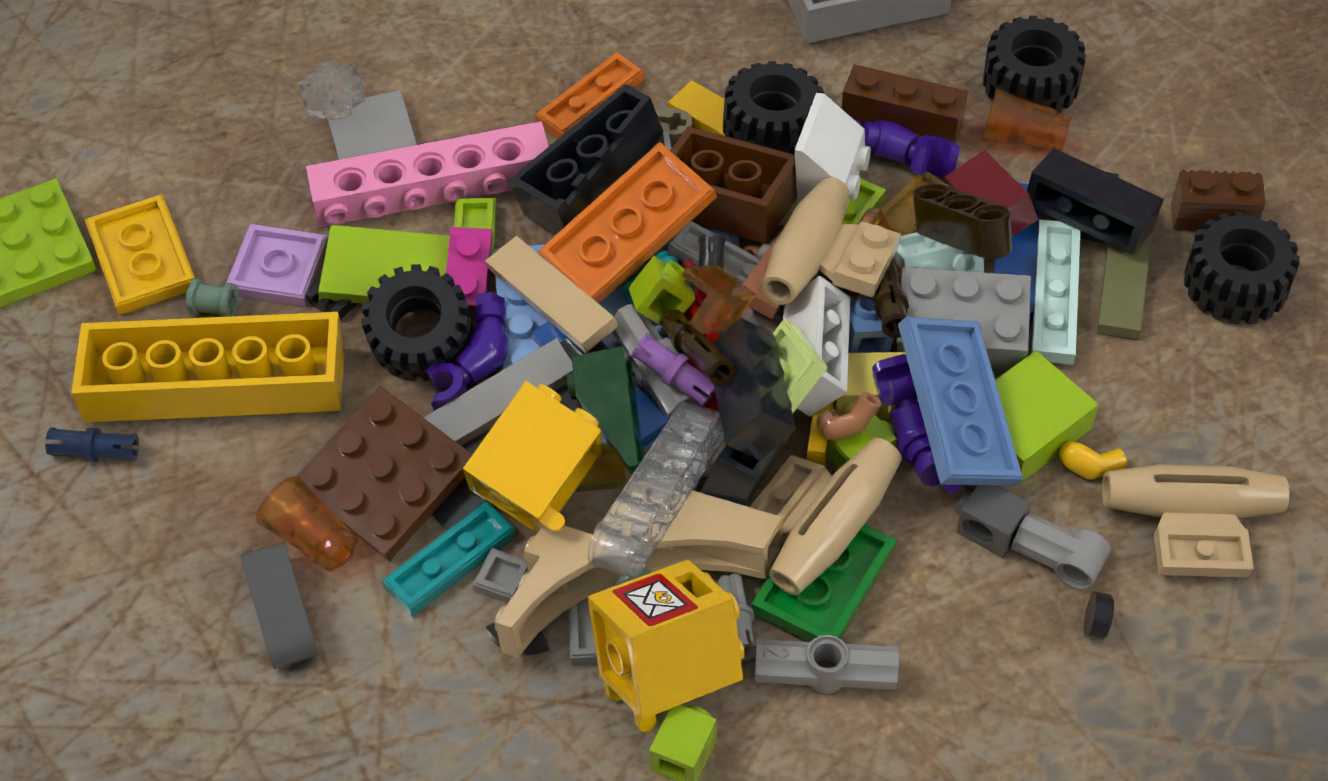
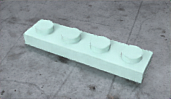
M1040 219L1038 225L1031 353L1037 350L1051 363L1073 365L1076 356L1080 230L1061 221Z

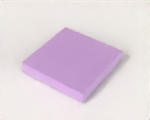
M250 224L226 284H236L239 289V297L306 307L308 303L306 293L314 286L325 257L328 236Z

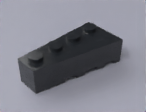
M626 84L623 85L512 176L508 182L523 214L552 233L557 234L644 157L660 139L663 132L651 98Z

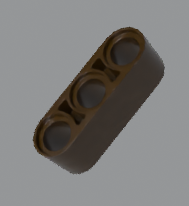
M927 184L914 190L913 202L916 231L918 234L985 259L1002 258L1012 252L1010 210L1006 206L942 184Z

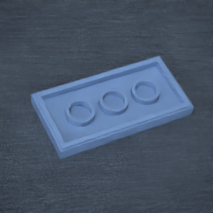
M905 317L898 326L940 484L1015 486L1023 480L979 322Z

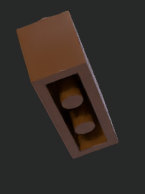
M854 64L843 90L842 110L851 118L860 120L861 125H864L866 121L875 123L880 119L897 123L920 137L931 135L957 143L964 122L968 91Z

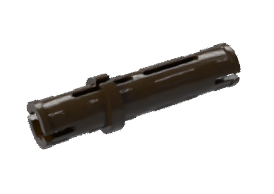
M893 256L876 290L874 308L878 317L881 318V327L884 334L891 338H899L901 334L898 324L907 317L909 303L906 294L901 290L896 259Z
M669 309L664 312L660 318L659 325L663 327L660 328L661 331L671 338L673 348L678 353L688 356L714 385L723 386L731 382L736 373V369L732 367L734 363L706 338L703 327L695 321L688 320L679 309Z

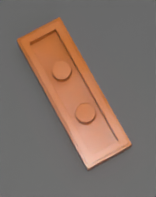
M616 52L535 114L536 122L542 121L544 130L559 139L623 85L626 84L635 88L644 81V70Z

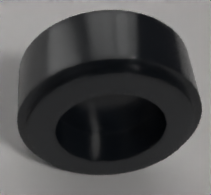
M1093 591L1090 595L1084 618L1085 637L1099 640L1107 637L1114 613V599L1111 594Z

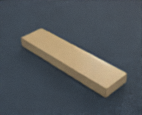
M515 236L485 260L491 272L585 353L619 327L612 314L518 236Z

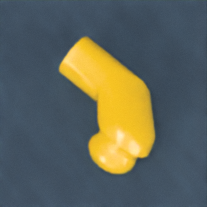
M1068 441L1059 450V457L1063 464L1069 470L1087 480L1103 477L1106 471L1127 468V458L1120 448L1098 454L1084 444Z

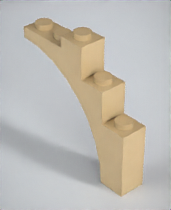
M683 488L675 502L667 505L662 518L615 504L605 520L601 519L597 523L594 534L564 526L559 532H553L542 526L536 536L533 535L529 538L524 549V560L527 562L528 572L522 576L518 590L509 603L499 609L495 618V630L498 634L501 652L518 658L536 635L560 614L586 599L587 596L602 591L609 586H614L619 577L635 569L647 568L654 572L688 559L700 570L735 572L766 579L784 545L782 517Z

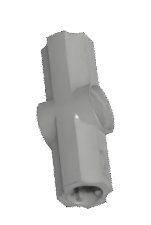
M632 304L618 309L614 317L619 327L611 333L616 338L618 344L623 346L629 358L632 370L636 375L634 376L636 384L641 389H648L661 412L670 422L680 424L691 419L693 414L701 408L699 402L673 384L668 387L661 382L662 376L631 356L635 348L639 349L640 346L637 344L647 333L673 353L679 355L673 348L671 340L668 337L662 339L651 320L637 312Z
M821 635L814 638L811 642L757 639L755 682L808 685L812 690L821 694H832L842 687L897 690L899 669L898 647L845 644L841 639L832 635ZM829 661L836 666L833 668H823L817 665V663Z

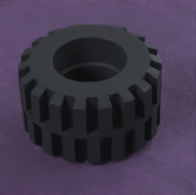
M1029 16L1028 19L1017 17L1013 18L1012 23L1005 22L1001 24L999 30H994L990 41H988L983 74V86L986 87L985 93L988 98H994L993 104L998 108L1005 107L1007 113L1011 115L1015 113L1022 114V118L1030 119V116H1037L1038 119L1047 118L1049 113L1055 116L1062 113V108L1068 109L1079 93L1086 54L1084 53L1085 46L1083 42L1079 41V35L1075 31H1068L1069 26L1063 22L1058 24L1054 22V19L1048 17L1045 19H1038V16Z
M768 61L767 64L763 65L761 63L751 64L750 69L744 67L738 71L737 76H732L728 86H726L723 133L726 137L795 155V148L816 92L824 94L822 86H818V80L814 76H807L808 71L801 67L798 69L793 68V64H776V61Z
M1234 212L1233 216L1224 213L1218 215L1216 221L1209 219L1204 223L1203 228L1197 231L1184 271V286L1189 288L1187 294L1191 301H1199L1197 307L1203 312L1209 310L1213 313L1212 317L1217 320H1221L1223 317L1229 319L1231 324H1239L1240 320H1245L1249 325L1256 324L1258 318L1266 321L1272 318L1274 312L1278 313L1283 308L1298 271L1300 256L1296 255L1298 251L1296 242L1289 241L1291 235L1286 229L1279 230L1277 228L1278 223L1270 219L1267 222L1261 219L1262 215L1254 213L1252 216H1245L1244 212ZM1231 265L1242 266L1251 271L1240 270Z
M411 264V271L404 272L402 266L393 269L394 276L389 278L384 274L378 279L379 288L371 286L367 292L370 302L363 301L361 311L364 318H361V323L370 349L382 368L387 366L389 373L396 377L402 371L405 379L409 381H415L416 374H422L423 380L428 381L429 377L426 369L440 363L454 364L453 361L468 345L469 336L473 333L472 318L464 292L459 284L455 286L453 277L447 273L440 276L439 269L429 266L427 271H422L421 264ZM429 309L441 315L437 326L426 335L410 338L395 332L399 320L410 311Z

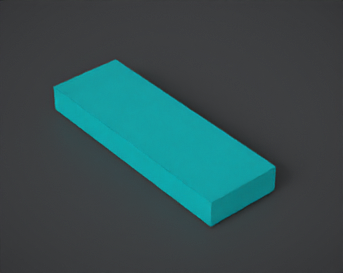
M486 501L382 579L383 587L412 617L486 560L491 548L500 550L516 537L515 528Z

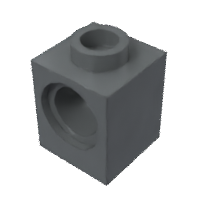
M978 485L974 492L968 489L962 495L955 510V513L960 515L957 533L1004 559L1012 547L1021 522L1029 514L1031 503L1000 486Z

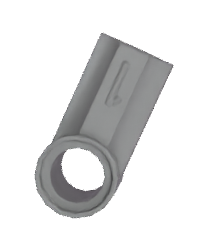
M1031 513L1026 515L1021 522L1011 548L1055 569V574L1063 583L1078 590H1088L1093 586L1111 552V546L1108 541L1094 531L1079 529L1073 533Z

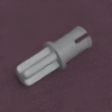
M736 573L730 576L723 575L718 580V585L726 592L732 593L738 603L740 617L736 620L737 630L745 652L744 659L741 661H747L756 655V645L752 632L754 611L751 607L747 606L742 577Z

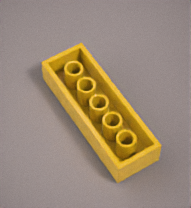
M338 312L81 323L71 394L84 423L342 411L345 339Z

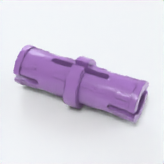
M648 333L638 342L637 345L640 347L639 349L635 348L631 356L662 376L661 382L668 387L672 384L699 402V405L702 407L713 397L711 393L715 392L714 384L705 374L688 363L689 358L682 353L676 355Z

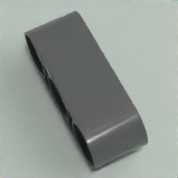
M285 541L241 554L242 564L273 669L318 656L317 646Z

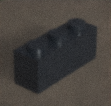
M1055 148L1032 171L1027 187V192L1030 195L1034 209L1131 255L1135 254L1154 230L1164 201L1163 198Z
M740 317L713 343L723 355L734 363L732 367L736 369L735 376L731 382L723 386L714 385L726 445L761 461L796 430L791 409L792 403L788 397L784 381V370L780 364L775 336L765 326H757Z

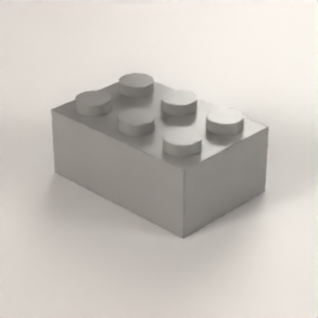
M902 267L901 290L906 294L909 303L907 317L979 322L993 373H1005L1027 357L1031 276ZM901 337L897 338L896 352H905Z

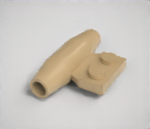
M824 178L796 206L777 239L770 255L762 284V291L773 303L780 305L789 304L820 271L833 281L832 285L873 298L899 246L901 234L862 221L860 224H842L849 199V189L844 182L837 178Z
M881 438L872 439L838 469L833 476L824 465L791 455L752 503L750 508L782 517L783 534L786 541L769 571L770 578L778 587L789 594L799 595L840 557L879 506L902 461L900 452L891 443Z
M1156 464L1106 471L1102 481V500L1107 508L1161 518L1154 533L1159 575L1249 578L1254 570L1248 529L1244 528L1239 518L1285 512L1289 504V484L1284 476L1233 466Z

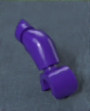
M854 119L865 129V146L871 148V156L910 165V169L919 175L928 172L942 179H945L946 175L955 170L960 152L958 144L937 136L925 135L920 137L897 123L878 119L875 123L866 121L864 125H861L860 120Z
M494 293L477 294L476 325L474 332L469 336L468 345L453 361L454 365L451 363H440L426 369L431 385L437 391L450 387L444 392L435 394L431 403L434 411L469 391L468 383L475 386L502 367L509 348V338L505 334L504 328L506 321L504 297Z
M906 354L876 362L872 367L877 393L884 405L896 406V409L890 410L893 433L897 438L896 445L903 460L912 464L924 485L936 486L940 484L919 402L917 403V394ZM942 484L944 490L956 494L960 485Z

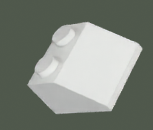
M816 92L795 148L797 205L822 179L834 177L844 182L849 189L848 207L850 199L856 200L858 197L861 181L859 173L860 170L866 171L868 168L871 148L865 146V129L823 93Z

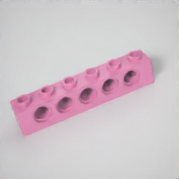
M542 121L306 166L318 227L341 225L367 218H377L403 211L418 210L424 207L456 202V198H475L511 191L512 188L508 180L549 147Z

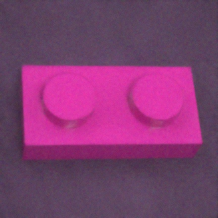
M451 227L446 273L453 277L455 286L460 285L464 292L465 300H467L469 311H476L477 294L488 293L490 270L485 260L492 253V229Z

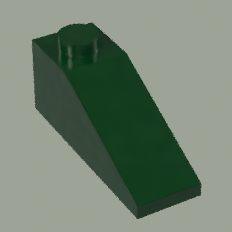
M623 346L572 356L573 374L567 375V385L571 399H578L583 410L597 419L599 422L597 427L601 429L603 438L638 485L647 483L633 370Z

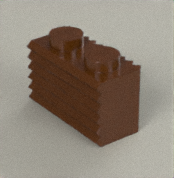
M1183 169L1179 173L1171 202L1173 229L1199 230L1203 228L1204 223L1209 219L1216 221L1217 216L1224 213L1229 216H1233L1234 212H1244L1245 216H1252L1253 213L1262 215L1266 201L1262 174L1257 172L1254 175L1251 172L1242 171L1240 173L1232 171L1229 174L1226 171L1220 173L1217 170L1214 173L1209 170H1199L1196 172L1190 170L1187 172Z

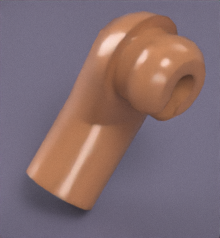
M863 392L850 412L845 415L839 416L833 409L822 412L817 418V427L823 431V437L833 441L859 434L864 431L881 406V401L872 393Z

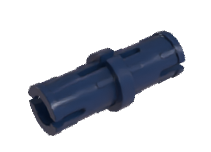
M51 427L46 434V439L62 440L64 442L63 444H45L46 453L50 456H82L85 461L97 462L98 458L134 462L139 453V450L121 448V445L139 446V437L133 433H102L99 428L92 427L87 428L86 431Z

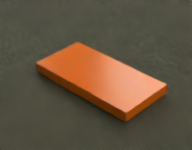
M659 142L540 248L538 253L599 304L714 201L717 195L710 185Z

